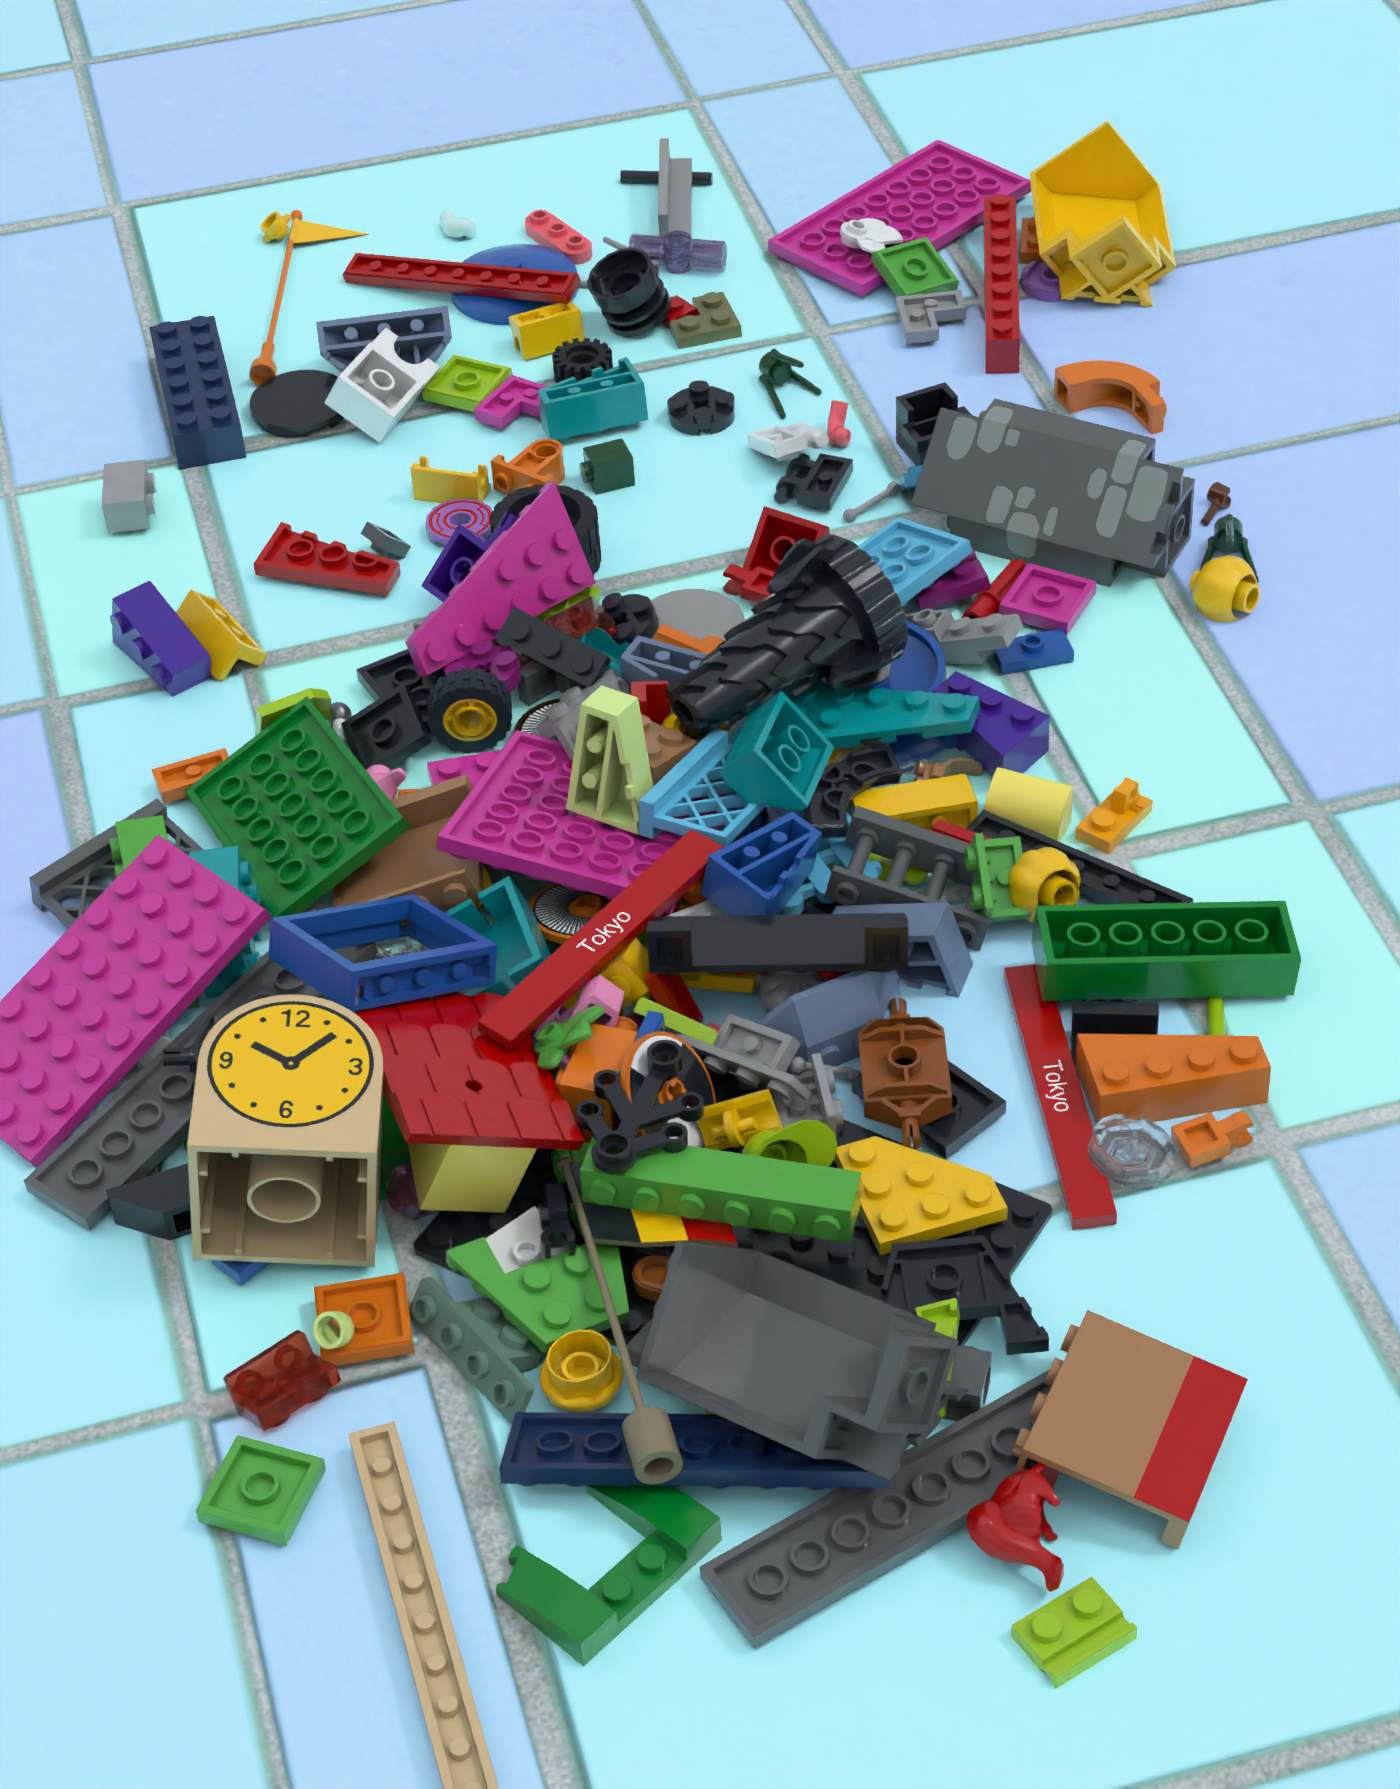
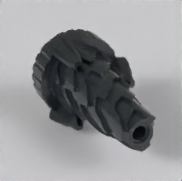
M834 534L824 535L814 542L807 539L797 541L785 554L766 588L768 593L772 595L751 609L753 615L726 632L723 636L726 640L703 658L697 667L666 687L665 696L669 699L676 717L685 726L686 735L697 739L727 720L731 726L759 706H762L782 691L786 696L791 693L795 698L821 679L824 684L828 683L827 688L831 692L866 688L887 680L890 676L891 663L901 657L905 650L908 626L898 595L895 593L889 579L884 575L883 570L871 559V556L864 550H861L854 542Z

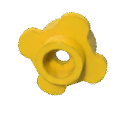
M277 211L269 214L260 227L261 231L265 234L262 240L268 243L272 239L278 241L285 237L289 231L287 224L292 218L291 215L285 214L282 216Z

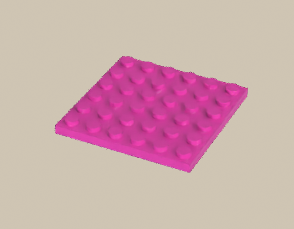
M516 730L438 835L436 850L450 853V855L458 859H471L486 863L495 869H508L526 874L535 880H548L566 885L569 889L575 891H588L603 895L612 901L679 841L683 835L662 830L654 839L566 810L573 760H570L559 741ZM727 793L718 794V796L724 797ZM708 796L694 798L692 801L705 800L709 798ZM717 811L699 813V815L704 816L716 814ZM684 815V816H678V817H675V818H677V819H685V818H691V817H690L689 815ZM680 898L676 900L666 911H664V913L671 914Z

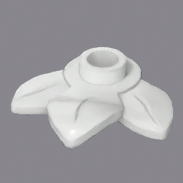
M874 218L850 220L843 223L840 227L843 244L851 248H861L869 253L885 249L884 245L903 242V237L896 229L886 226L885 222Z

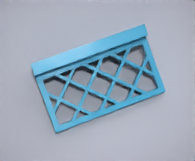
M713 729L639 800V835L654 839L662 830L684 836L693 829L726 847L766 807L765 805L746 803L737 793L736 795L719 797L718 794L731 793L733 791L727 787L724 781L711 783L713 780L722 779L719 773L733 745L728 744L727 731ZM708 796L709 798L705 800L692 801L694 798ZM744 806L745 808L742 810H735L729 812L726 810L728 808H735ZM717 811L716 814L704 816L699 815V813ZM684 815H689V816L691 817V818H685V819H677V818H675V817L684 816ZM721 825L726 826L723 831L709 828Z

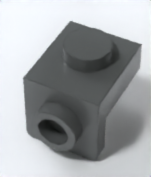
M534 661L523 666L519 671L521 675V680L518 684L519 700L528 707L556 691H560L563 694L576 686L572 681Z

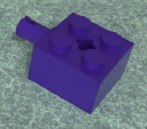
M505 510L502 519L490 538H484L459 524L421 586L444 602L449 597L448 593L456 584H460L470 573L469 569L501 533L507 531L515 523L518 517Z

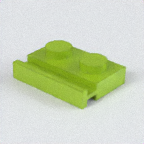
M1090 1577L1012 1624L1011 1637L1041 1672H1046L1051 1678V1684L1056 1689L1136 1640L1137 1626L1133 1622L1129 1623L1124 1618L1121 1608L1097 1581Z

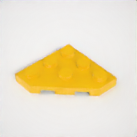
M877 1136L837 1147L834 1160L838 1168L861 1172V1204L859 1213L879 1255L890 1253L892 1244L936 1240L1007 1220L1008 1207L991 1175Z

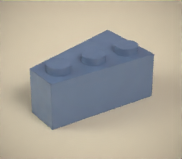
M637 635L620 657L622 679L627 683L630 695L631 682L668 681L671 684L697 667L708 654Z
M949 902L835 907L832 914H906V917H908V970L893 971L897 972L900 979L909 980L908 987L921 989L923 984L945 988L947 989L946 995L959 998L973 962Z

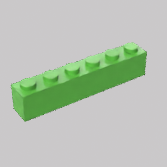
M592 1136L580 1169L583 1202L846 1243L851 1242L861 1204V1172L688 1145L685 1150L679 1153H669L661 1148L637 1156L636 1163L632 1168L622 1173L613 1174L603 1172L593 1164L591 1150L596 1141Z

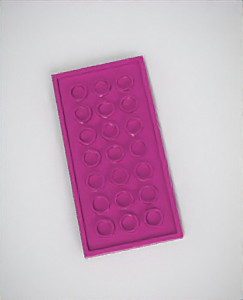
M937 139L769 239L768 251L862 297L886 281L870 261L872 253L866 252L861 248H851L842 243L840 227L843 223L864 218L878 219L885 222L886 226L896 229L903 237L902 243L884 245L885 248L927 237L934 248L938 250L983 222L985 196L1004 194L1016 196L1017 201L1031 192V183L1025 177Z
M157 835L1 999L0 1139L34 1167L37 1168L265 925L271 918L268 912L160 835Z

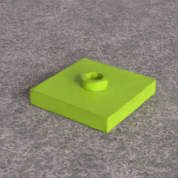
M453 355L422 390L423 400L474 412V409L513 375L512 368Z

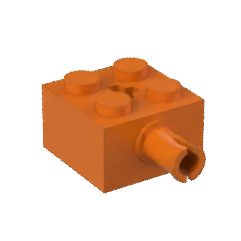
M625 1016L618 1017L615 1027L590 1023L593 1032L592 1037L571 1046L570 1061L566 1069L559 1070L555 1081L562 1099L567 1100L575 1120L576 1107L580 1102L596 1100L603 1106V1117L611 1131H616L620 1122L608 1101L600 1099L595 1095L593 1078L597 1072L606 1069L613 1070L619 1074L625 1053L638 1033V1025L632 1019ZM579 1127L585 1140L584 1142H590L592 1138L591 1132Z

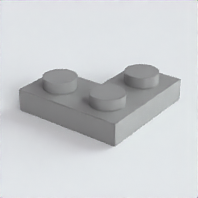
M961 290L896 297V311L906 344H925L931 341H939L937 322L950 323L955 320L966 319V306Z

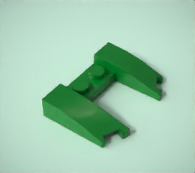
M586 1485V1491L589 1495L645 1537V1539L588 1590L554 1566L516 1545L508 1557L509 1565H513L514 1568L507 1583L497 1584L496 1594L584 1667L722 1541L719 1516L677 1488L649 1485H633L630 1487Z

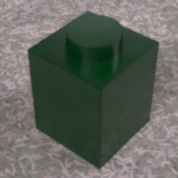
M622 438L583 448L584 462L579 464L581 477L584 483L589 482L596 495L635 485L633 456Z

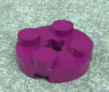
M485 640L476 643L472 647L471 652L465 654L456 662L449 664L444 670L446 676L448 672L460 671L462 668H470L471 670L483 669L484 672L497 675V678L500 681L503 680L506 684V689L511 692L520 683L521 675L519 671L522 669L517 653L513 649L501 645L493 646L491 641Z

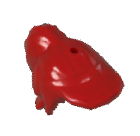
M1038 1463L1034 1467H1028L1024 1471H1019L1006 1477L998 1485L990 1500L978 1503L968 1511L966 1523L971 1540L983 1552L1003 1562L1024 1564L1037 1568L1043 1573L1046 1588L1051 1592L1060 1587L1064 1576V1564L1060 1557L1052 1554L1041 1545L1039 1538L1041 1533L1050 1541H1055L1058 1538V1535L1053 1532L1052 1527L1046 1520L1043 1504L1044 1500H1047L1054 1507L1060 1505V1499L1053 1490L1060 1471L1043 1463Z

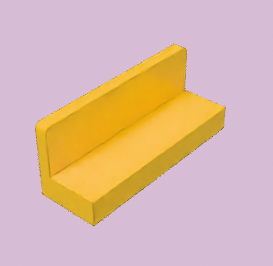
M190 589L176 613L211 656L210 673L215 679L224 681L237 659L260 667L267 656L265 651L217 599Z
M966 774L868 789L851 800L854 810L856 806H860L931 831L932 826L938 819L966 829L978 816V800Z

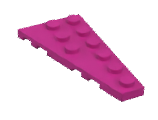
M555 482L546 483L541 488L539 496L531 505L525 506L518 514L520 517L507 531L501 533L469 569L470 573L460 584H456L448 593L449 597L436 611H432L405 641L419 676H428L471 652L472 647L480 641L495 639L513 607L535 617L596 583Z

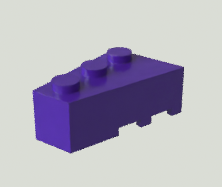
M957 671L933 690V693H959L962 695L979 696L980 711L970 733L955 734L958 737L955 747L960 752L965 750L974 761L980 762L983 766V771L986 770L991 776H994L997 767L1025 773L1049 751V715Z

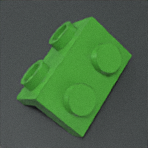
M974 833L970 846L965 847L966 870L973 871L975 886L970 887L972 910H979V914L991 918V922L1029 919L1032 914L1022 907H1014L1009 898L1008 878L1010 868L1018 862V858L1023 854L1020 836L984 839L983 833Z

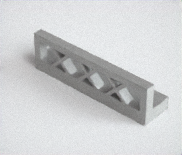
M660 138L658 184L660 246L691 245L692 158H670L669 138Z

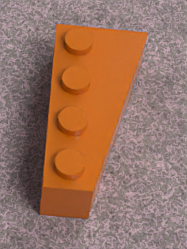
M1077 1034L1076 1072L1098 1131L1268 1103L1271 1065L1258 1036Z

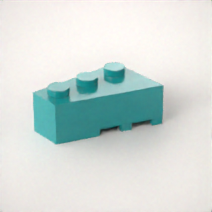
M627 357L619 359V366L603 372L602 367L592 369L591 377L576 382L575 377H571L537 390L542 428L549 439L560 442L568 441L576 435L586 433L600 434L609 428L618 426L633 427L641 421L649 420L644 382Z

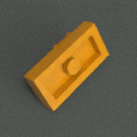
M1125 777L1124 781L1118 787H1115L1113 792L1076 826L1075 839L1110 854L1152 811L1153 800L1140 795L1139 782Z

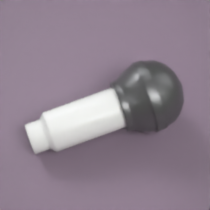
M335 702L331 704L330 717L327 721L348 747V741L341 723L352 717V712L347 704Z

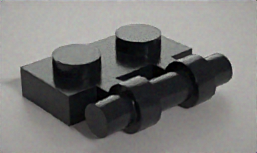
M800 453L787 466V475L781 477L778 481L774 500L779 504H785L788 499L797 495L798 505L814 509L831 510L853 472V459L820 453L816 461H813L809 455Z

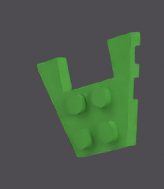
M570 1204L569 1215L583 1238L574 1205ZM485 1237L446 1251L448 1266L455 1272H462L472 1282V1288L483 1298L489 1297L504 1311L503 1316L543 1353H548L552 1344L568 1332L581 1329L593 1330L599 1333L611 1328L586 1244L577 1246L575 1255L569 1256L568 1250L551 1256L549 1259L537 1261L508 1273L503 1272ZM595 1243L619 1323H625L629 1317V1306L618 1245Z

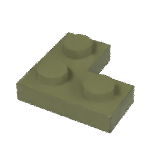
M709 292L703 296L693 297L692 305L697 308V315H687L681 319L669 321L670 333L678 349L742 337L741 324L724 292Z

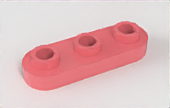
M539 209L531 212L525 218L527 236L541 246L563 253L575 265L584 264L592 259L591 241L546 210Z

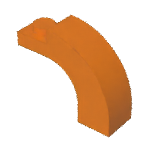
M1105 360L1081 361L1055 368L1054 397L1069 414L1092 407H1115L1133 415L1151 435L1163 432L1164 416L1167 414V407L1164 399L1160 397V381L1149 372L1133 365Z

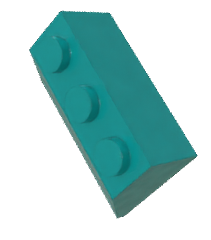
M781 691L748 715L719 775L724 779L727 787L737 793L746 803L803 811L809 806L834 746Z

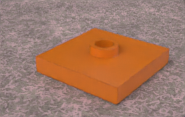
M404 1273L314 1287L317 1317L323 1312L341 1311L350 1316L354 1323V1335L349 1343L334 1349H325L320 1346L323 1368L415 1353ZM333 1319L331 1322H333L334 1324H336V1325L339 1327V1325H338V1324L335 1322V1320Z

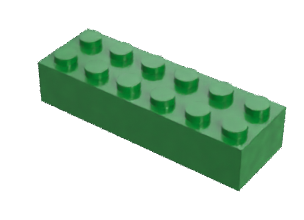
M1286 901L1036 906L1031 944L1042 1001L1294 995L1301 955Z

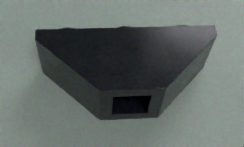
M188 1163L106 1190L116 1225L169 1241L192 1234Z

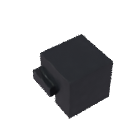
M946 382L896 397V443L915 466L923 465L941 407L972 415L965 406L958 408V396Z

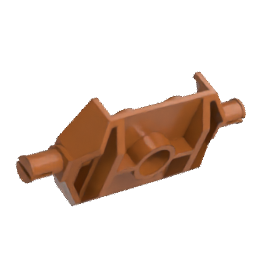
M893 998L889 1002V1019L871 1020L858 1032L864 1117L901 1128L902 1145L911 1148L910 1136H912L913 1149H917L922 1144L919 1127L952 1113V1092L944 1028L929 1017H910V1014H907V1003L903 998H899V1010H897L896 998ZM901 1058H908L913 1060V1063L900 1065L895 1063V1061Z

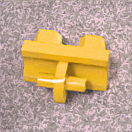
M769 1089L705 1106L703 1117L696 1121L702 1132L705 1148L714 1150L730 1147L739 1148L744 1146L753 1135L763 1130L774 1129L779 1131L783 1129Z

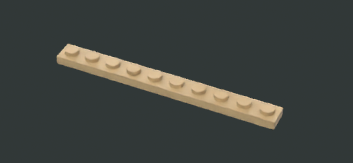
M395 1421L348 1433L443 1789H499Z

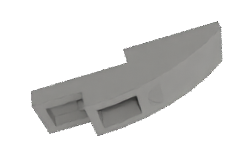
M924 609L917 613L905 614V621L923 628L935 638L943 651L946 664H981L992 649L1008 648L1023 627L1018 614L1001 615L996 613L984 618L970 619L969 617H963L954 620L950 609L934 611L933 609Z

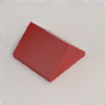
M764 506L742 568L753 572L758 566L776 572L785 554L797 541L807 539L814 542L824 535H829L830 528L826 525Z

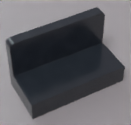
M1072 1001L1071 1055L1075 1068L1077 1034L1158 1035L1159 1003Z

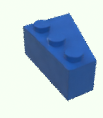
M793 811L708 855L700 894L729 916L778 915L813 871L822 832Z

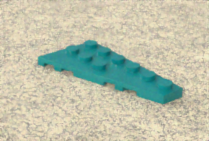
M814 684L795 698L791 693L787 695L834 746V749L861 746L860 740L879 737L882 738V743L897 742L898 735L918 733L922 738L970 733L980 711L979 696L962 695L959 693L943 694L920 690L904 691L886 688H859L831 692L825 684ZM752 712L736 722L728 738V744L734 745L748 715Z

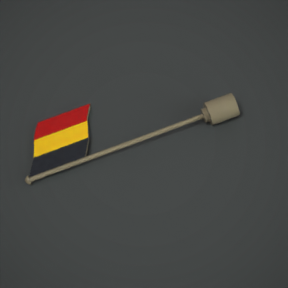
M563 1157L558 1161L557 1168L560 1172H564L636 1408L624 1419L622 1433L636 1478L645 1484H661L673 1479L681 1471L683 1460L667 1412L661 1408L645 1406L595 1243L631 1247L675 1246L677 1241L733 1248H738V1243L731 1225L727 1223L688 1219L682 1216L643 1212L636 1209L583 1202L580 1175L582 1164L575 1163L570 1157Z

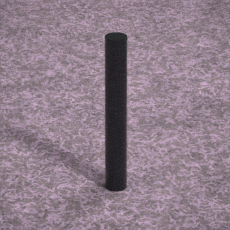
M621 170L620 182L659 183V171ZM692 172V184L712 185L713 172Z

